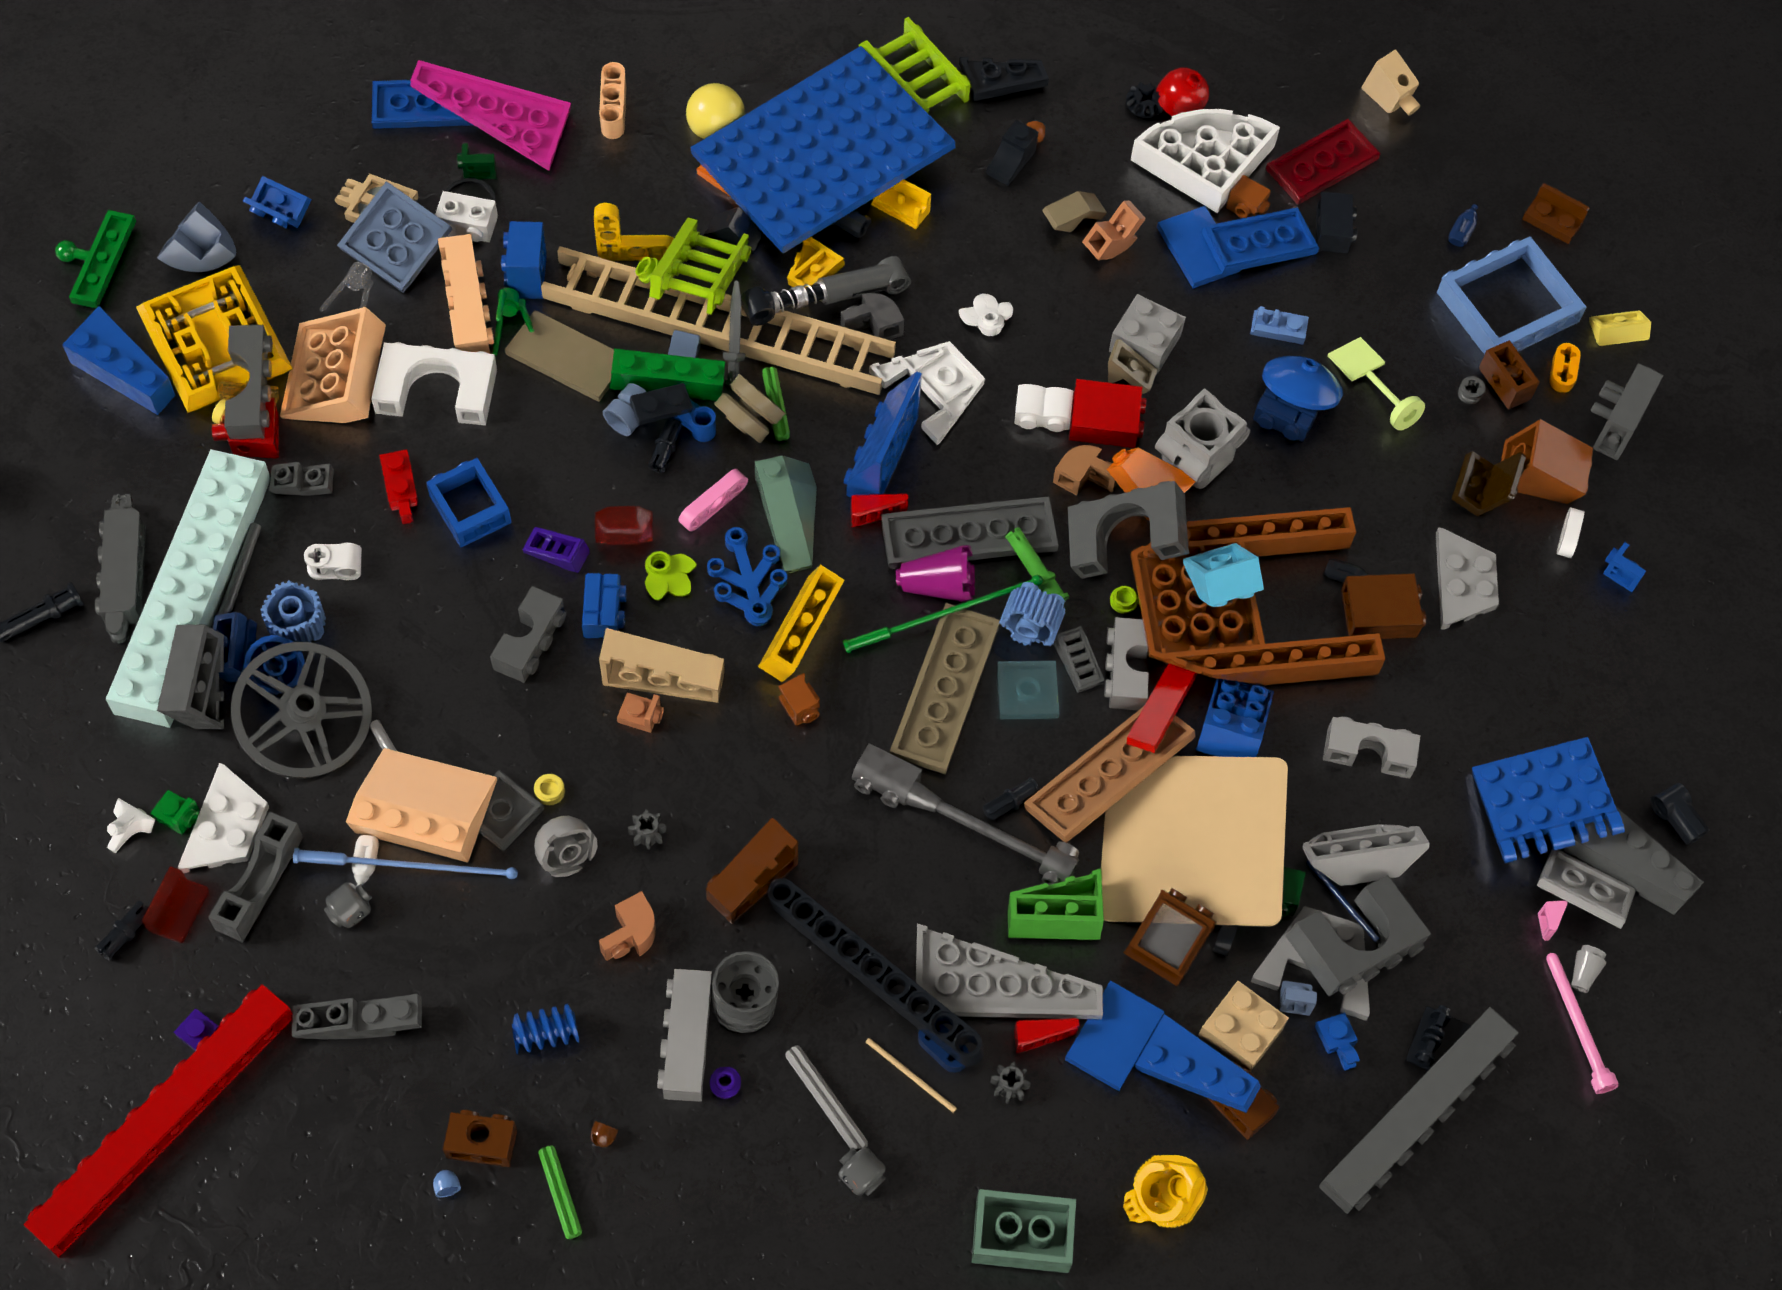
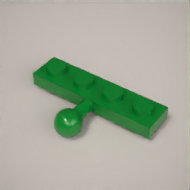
M108 210L90 250L77 248L69 240H63L57 244L55 253L61 261L71 262L74 259L85 261L70 293L71 303L91 308H97L100 305L136 224L134 215Z

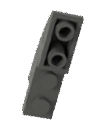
M419 994L359 1002L354 998L293 1006L292 1036L294 1038H376L395 1036L396 1031L422 1028V997Z

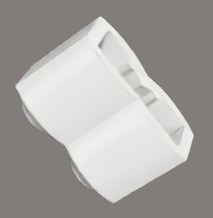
M1032 384L1018 385L1014 424L1020 425L1025 429L1044 427L1053 432L1069 430L1074 391L1061 387L1045 388Z

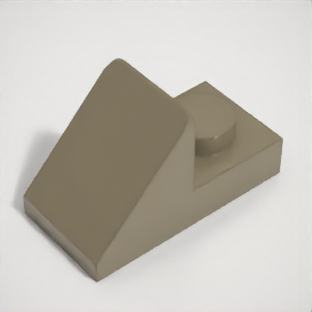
M1117 339L1108 361V382L1114 383L1124 379L1132 386H1141L1142 394L1150 392L1158 369L1121 339Z

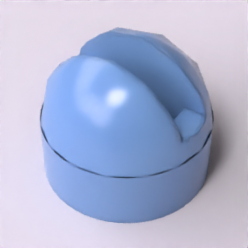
M442 1170L437 1173L433 1182L435 1195L438 1198L451 1196L461 1190L458 1177L450 1170Z

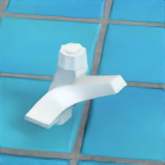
M120 798L117 799L113 811L117 819L107 826V832L112 836L107 848L114 853H117L120 847L135 833L146 832L150 834L156 820L147 815L144 810L135 808Z

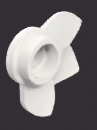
M984 293L975 297L973 307L959 309V316L962 321L967 325L978 326L981 333L986 336L999 334L1004 327V321L1013 315V307L1010 302L998 304L995 297Z

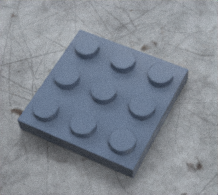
M386 181L337 246L399 291L405 293L439 248L438 238L447 237L453 229L445 221Z

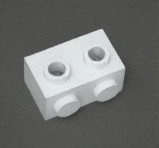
M446 191L442 192L435 213L437 217L452 227L453 230L448 235L449 237L471 234L472 241L475 242L484 241L490 243L498 218L496 202L494 200Z

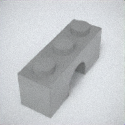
M1116 617L1113 628H1108L1107 645H1112L1111 654L1107 653L1106 671H1111L1110 680L1105 682L1104 696L1110 697L1109 708L1138 711L1145 706L1148 699L1149 672L1133 670L1129 667L1127 661L1133 658L1146 659L1148 647L1143 620Z
M1333 717L1327 729L1323 761L1352 766L1358 750L1368 748L1376 751L1381 757V773L1410 779L1417 765L1421 735L1412 734L1411 731L1406 729L1393 730L1384 728L1377 723L1365 724L1355 722L1349 717Z

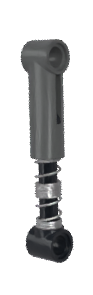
M890 256L876 266L819 278L813 286L804 284V286L791 287L789 291L782 289L780 293L775 291L766 292L762 287H753L741 295V302L750 323L754 326H760L771 321L775 313H779L780 310L783 312L784 308L788 307L797 309L807 306L810 302L816 304L819 300L826 305L861 297L862 294L887 291L888 294H898L909 287L911 279L901 259L897 256Z

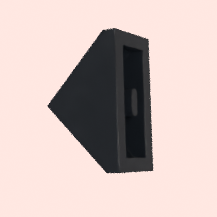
M739 207L714 215L704 236L737 245L744 233L748 234V246H751L750 254H754L763 236V232Z

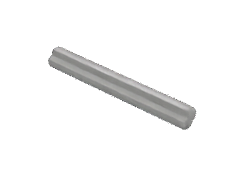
M796 1045L786 1052V1059L849 1148H854L858 1152L860 1149L867 1147L868 1141L802 1048Z

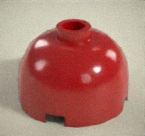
M1187 67L1176 68L1167 73L1156 88V93L1159 91L1160 98L1158 102L1160 106L1171 116L1204 109L1209 100L1207 81L1200 73Z

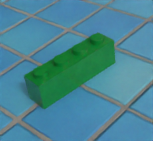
M614 348L610 389L623 390L629 383H634L648 392L684 383L689 398L717 401L722 395L725 361Z

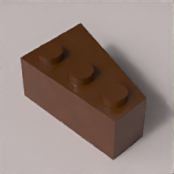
M772 817L725 869L709 880L706 888L707 900L733 924L768 892L771 882L775 879L784 878L798 865V841Z

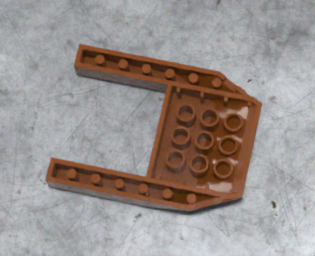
M1351 507L1187 521L1189 554L1161 560L1151 548V542L1148 545L1138 547L1130 554L1149 657L1211 678L1259 685L1378 675L1383 666L1385 655L1380 633L1265 644L1255 595L1246 599L1235 598L1229 600L1226 605L1220 607L1209 606L1199 599L1183 564L1184 558L1233 543H1237L1257 557L1349 549L1356 534Z

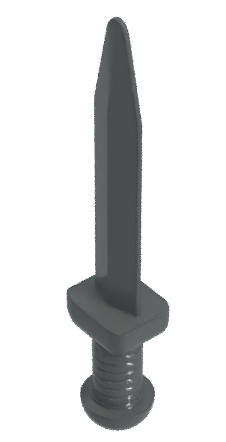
M738 280L734 282L730 303L729 352H723L724 360L729 361L728 379H725V383L730 388V384L739 375V362L744 361L746 353H740L742 302Z

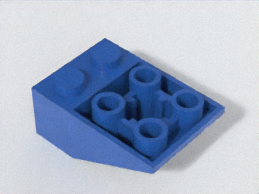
M1216 679L1196 751L1217 757H1257L1274 691L1266 689L1261 685Z

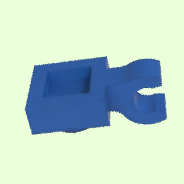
M1345 1012L1316 1022L1315 1028L1327 1054L1336 1051L1345 1071L1357 1067L1356 1062H1359L1360 1059L1352 1046L1356 1045L1358 1039Z

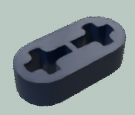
M943 1024L937 1028V1031L940 1033H948L950 1031ZM919 1030L918 1042L920 1046L944 1069L954 1073L965 1069L966 1066L957 1060L950 1062L948 1060L950 1054L933 1040H926V1035ZM964 1044L961 1047V1051L969 1053L968 1048Z

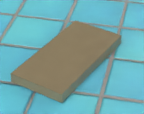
M534 310L530 315L534 332L530 333L526 323H524L505 348L506 355L600 402L610 388L614 349Z

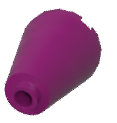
M962 545L902 563L901 569H896L897 586H902L903 592L960 602L973 600L972 596L975 595L974 564L968 562V556H973L971 546Z

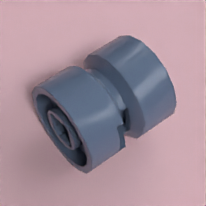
M629 383L618 395V399H614L603 410V416L607 423L624 436H630L639 426L630 403V397L646 392L634 383Z

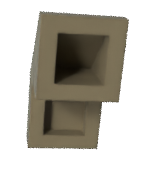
M1082 191L1066 196L1045 206L1042 210L1054 230L1072 232L1084 218L1102 220L1107 214L1094 193Z

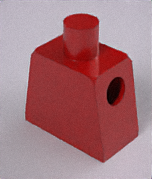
M271 398L270 402H266V410L269 411L270 425L265 427V438L230 439L224 423L212 424L213 440H228L234 455L279 458V412L275 399Z

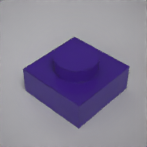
M195 1008L174 1031V1034L196 1051L198 1043L204 1037L211 1036L219 1026Z

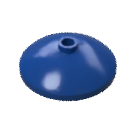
M1281 356L1267 362L1263 369L1262 377L1266 386L1284 401L1298 407L1311 410H1327L1336 407L1343 396V389L1337 377L1324 365L1313 359L1302 356Z

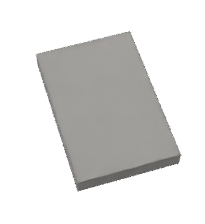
M1553 848L1548 855L1537 883L1538 887L1620 929L1626 921L1636 892L1635 888L1560 850L1554 851Z

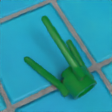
M504 288L498 292L497 323L492 354H495V356L498 354L504 316L512 317L520 310L529 332H534L526 309V300L519 299L518 291L513 288Z

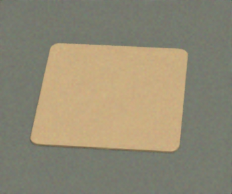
M1172 756L1106 810L1101 861L1104 920L1108 922L1142 923L1161 890L1169 892L1173 888L1187 896L1185 903L1193 908L1200 904L1213 912L1214 915L1211 919L1217 922L1216 925L1274 926L1278 924L1282 918L1287 763L1277 757ZM1164 903L1152 922L1197 924Z

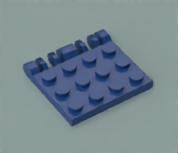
M1588 737L1472 767V774L1504 863L1517 860L1514 842H1516L1521 858H1527L1529 856V848L1525 840L1530 838L1535 839L1536 847L1540 854L1546 853L1548 850L1543 836L1545 834L1548 835L1554 851L1574 846L1575 839L1571 830L1572 827H1575L1581 843L1589 841V834L1584 824L1592 822L1595 825L1597 835L1600 838L1607 837V830L1603 819L1606 820L1612 836L1625 833L1622 818L1616 809Z

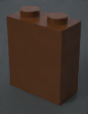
M1415 573L1346 577L1341 591L1349 636L1380 633L1381 639L1418 637L1422 627L1426 625V613L1420 607L1422 591L1420 584H1416Z

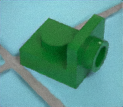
M167 790L150 815L156 821L183 835L187 828H191L196 823L200 809L194 799L188 797L186 800Z

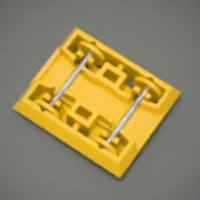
M240 265L200 279L148 300L136 307L188 413L242 392L248 384L250 373L244 368L234 365L228 352L229 326L255 323V325H264L267 335H271L273 350L268 352V360L271 361L272 375L267 377V381L293 369ZM247 309L251 317L245 319L242 312ZM174 338L178 347L171 349L168 342ZM179 353L182 354L186 362L181 367L175 358V355Z

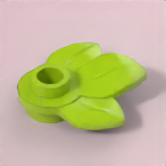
M663 551L653 552L645 562V569L648 573L645 580L647 592L656 601H660L667 592L677 597L688 596L691 593V582L687 573L694 570L697 564L685 554L670 556ZM658 564H662L665 566L661 569L655 568V566Z

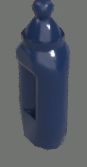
M1473 204L1472 208L1467 209L1458 216L1449 233L1448 240L1451 244L1463 247L1468 243L1477 226V204Z

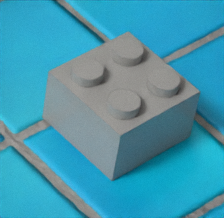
M1137 294L1112 333L1109 352H1112L1115 341L1121 339L1158 369L1156 373L1158 374L1182 335L1186 317Z

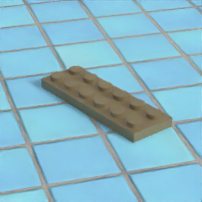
M945 603L943 610L953 607L955 605ZM967 609L940 617L890 749V754L908 763L946 775L1000 626L999 619Z

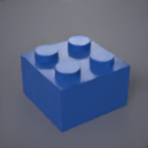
M510 221L509 232H504L503 237L504 249H507L506 255H502L501 269L504 271V287L517 290L519 298L543 299L541 286L543 281L545 282L547 261L543 222Z

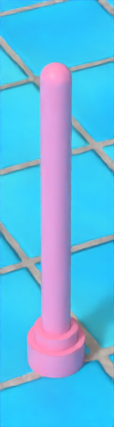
M1550 953L1547 955L1546 960L1593 1070L1591 1074L1593 1089L1596 1094L1612 1091L1619 1086L1614 1072H1610L1609 1068H1605L1557 954Z

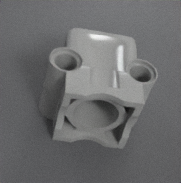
M1204 388L1182 411L1178 412L1167 422L1165 433L1158 439L1155 449L1162 454L1163 461L1182 470L1195 481L1193 486L1201 489L1206 487L1231 464L1236 449L1247 439L1251 430L1246 426L1247 422L1228 410L1214 395Z

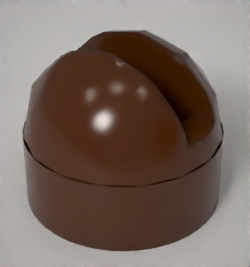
M595 1121L590 1137L596 1146L608 1147L615 1140L619 1130Z

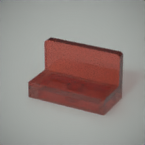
M170 866L142 919L148 932L183 943L209 893L208 887L187 880L182 870Z

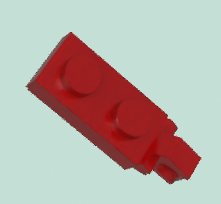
M408 450L379 455L390 508L392 511L399 509L402 524L414 522L411 507L418 506V497Z

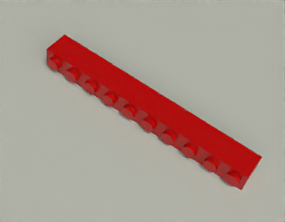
M263 984L257 990H251L244 997L242 1005L234 1013H228L221 1020L219 1028L211 1036L204 1037L198 1043L196 1051L188 1059L180 1061L173 1069V1074L164 1083L156 1085L150 1092L149 1098L140 1107H135L128 1113L122 1126L117 1131L114 1130L107 1134L101 1142V1147L93 1155H88L82 1159L77 1166V1171L68 1180L61 1181L54 1188L53 1195L44 1204L36 1206L29 1213L28 1220L23 1225L59 1258L289 1024L293 1016L290 1008Z

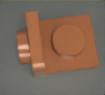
M627 692L617 716V722L651 733L654 724L660 723L664 712V707H661L660 696L654 694L651 700Z

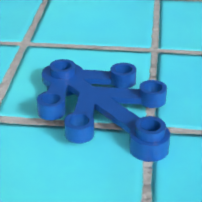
M733 527L725 534V545L729 551L735 553L741 575L724 567V562L720 558H712L708 561L707 572L711 577H719L745 590L748 599L733 593L731 586L726 582H720L715 586L714 596L719 602H727L743 610L746 620L752 625L762 626L772 618L773 608L771 603L779 590L787 585V573L782 569L773 570L770 574V585L760 597L758 586L772 565L779 561L780 550L775 545L764 547L763 558L753 572L746 551L748 535L744 529ZM738 535L741 538L733 539L732 536ZM774 552L776 556L768 557L766 554ZM714 565H718L721 567L719 570L711 569V567ZM777 576L784 578L780 582L774 580ZM723 589L728 591L725 595H721L718 592ZM756 608L763 609L761 613H756L753 610Z

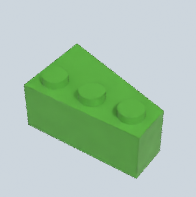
M1101 869L1093 870L1092 874L1078 878L1070 876L1065 878V881L1052 885L1044 883L1010 892L1008 938L1100 940L1104 923Z

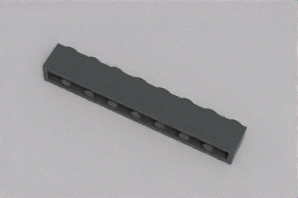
M1489 1007L1326 1176L1319 1188L1346 1214L1354 1207L1360 1211L1372 1198L1368 1192L1375 1185L1381 1189L1393 1176L1389 1170L1396 1163L1402 1167L1414 1154L1410 1148L1417 1141L1421 1145L1424 1144L1435 1132L1431 1126L1438 1119L1443 1123L1455 1111V1108L1451 1105L1458 1098L1464 1101L1476 1089L1472 1083L1478 1077L1484 1080L1496 1068L1492 1062L1499 1055L1504 1059L1516 1047V1044L1512 1041L1519 1032Z

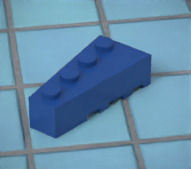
M100 306L62 344L71 364L156 415L176 396L169 377Z

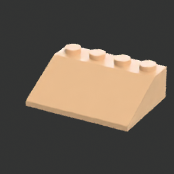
M367 307L299 323L291 360L293 369L289 371L280 417L289 420L348 423L368 418L386 324Z
M384 748L357 791L346 823L357 834L375 836L380 840L468 863L493 794L497 777Z

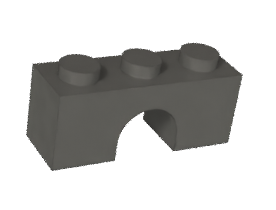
M531 586L518 608L520 622L530 626L532 631L523 637H513L504 633L490 656L493 670L525 683L529 674L533 675L536 672L543 650L547 651L553 640L552 634L556 627L560 628L563 625L567 614L562 598Z

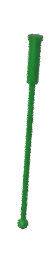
M1034 575L1031 580L1025 582H1031L1040 586L1043 583V578L1040 575ZM1022 583L893 628L884 627L849 640H842L845 651L849 654L853 650L888 639L893 633L1006 595L1017 587L1021 588Z

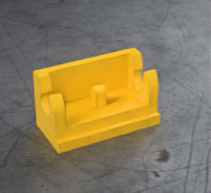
M903 179L898 184L873 198L871 205L917 229L930 212L931 193Z

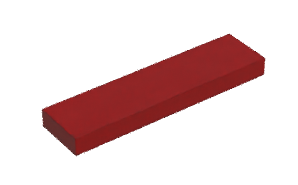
M1168 663L1127 736L1128 745L1155 753L1197 676L1196 672Z

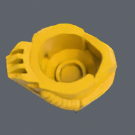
M1153 1155L1137 1171L1138 1173L1134 1177V1189L1125 1194L1123 1208L1129 1220L1133 1222L1152 1221L1159 1227L1166 1228L1183 1226L1191 1222L1206 1198L1208 1188L1205 1177L1198 1164L1187 1157L1180 1155Z

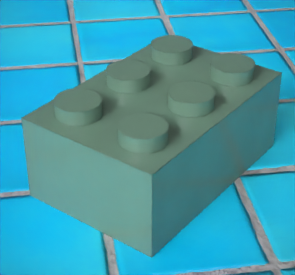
M979 1189L976 1199L971 1263L1069 1273L1073 1260L1076 1199Z

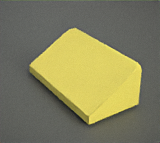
M1640 310L1589 317L1594 337L1599 346L1644 341L1650 338L1651 321Z

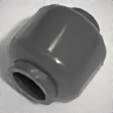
M345 882L326 897L327 907L324 908V911L338 928L341 926L352 928L371 913V906L368 901L372 899V896L362 884L356 887L353 883Z
M852 1148L839 1160L843 1164L839 1170V1177L856 1195L865 1193L869 1196L886 1179L883 1176L886 1170L885 1165L869 1148H862L858 1152Z

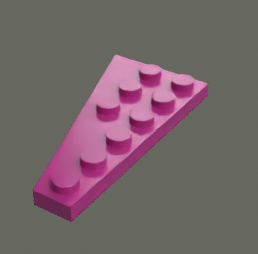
M418 60L411 78L412 88L548 171L550 170L571 110L570 102Z

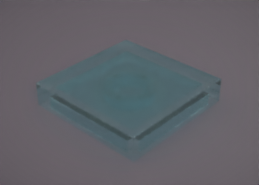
M998 661L997 678L1000 719H1053L1059 717L1056 661Z

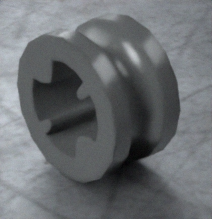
M1475 376L1466 377L1462 380L1458 389L1460 400L1467 404L1478 403L1484 394L1485 384ZM1467 387H1472V391L1475 389L1476 393H1470L1471 390L1467 391Z

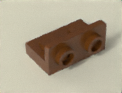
M1543 183L1522 220L1569 244L1583 224L1590 208L1579 200H1575L1558 189Z

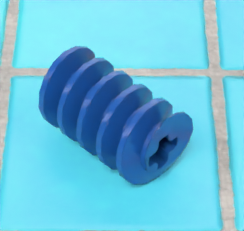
M568 1004L564 1005L563 1014H560L556 1006H553L549 1017L544 1009L539 1010L538 1019L534 1018L531 1011H527L525 1021H522L518 1013L514 1014L512 1031L516 1054H519L521 1044H523L527 1052H531L533 1042L537 1044L540 1050H543L545 1040L547 1039L552 1047H556L558 1037H561L565 1045H569L570 1035H573L579 1043L575 1014Z

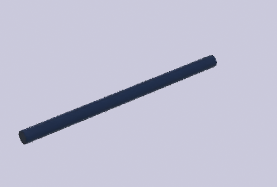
M1307 860L1306 863L1374 942H1378L1380 938L1330 880Z

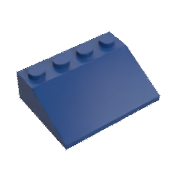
M915 372L891 390L884 402L880 401L874 415L876 420L874 424L870 423L865 432L864 439H866L864 446H859L854 457L855 466L853 469L849 468L844 478V484L847 485L846 496L884 494L918 420L922 373Z

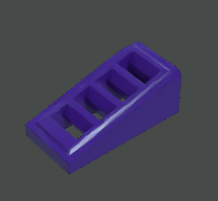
M534 527L523 548V552L563 569L579 573L589 555L590 549L584 539ZM542 538H544L545 541L541 549L537 548ZM554 542L555 544L550 552L549 549ZM563 547H566L563 554H560Z

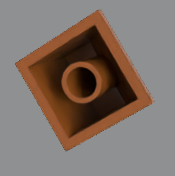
M1542 419L1505 440L1501 461L1519 452L1526 455L1525 469L1517 485L1519 493L1564 504H1569L1586 494L1589 486V472L1592 466L1593 447Z

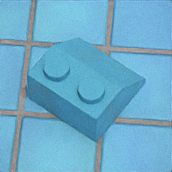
M1237 543L1183 559V564L1199 599L1209 606H1224L1229 600L1250 598L1255 595V592L1264 590L1259 558Z

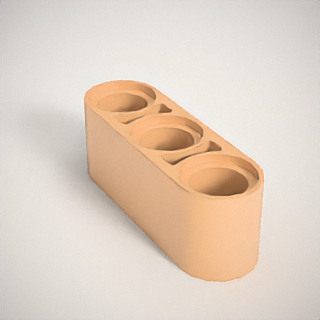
M617 62L605 64L601 71L600 124L602 134L609 139L621 137L625 130L626 76L625 68Z

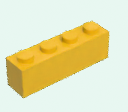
M821 564L808 576L761 660L759 668L781 682L785 681L795 672L844 582L843 578Z

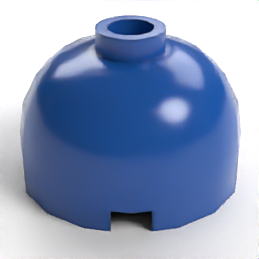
M279 635L261 637L250 646L245 654L243 669L266 650L294 641ZM302 651L288 652L269 659L256 670L268 677L270 675L293 688L298 683L305 660ZM252 675L249 678L272 695L282 694Z

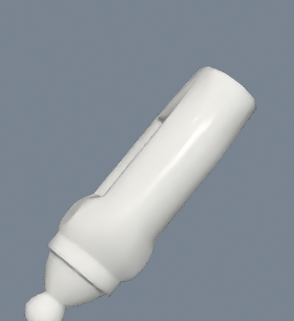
M371 835L359 836L355 844L353 857L377 859L379 849L378 838ZM352 863V872L358 883L357 886L363 885L369 880L376 865Z

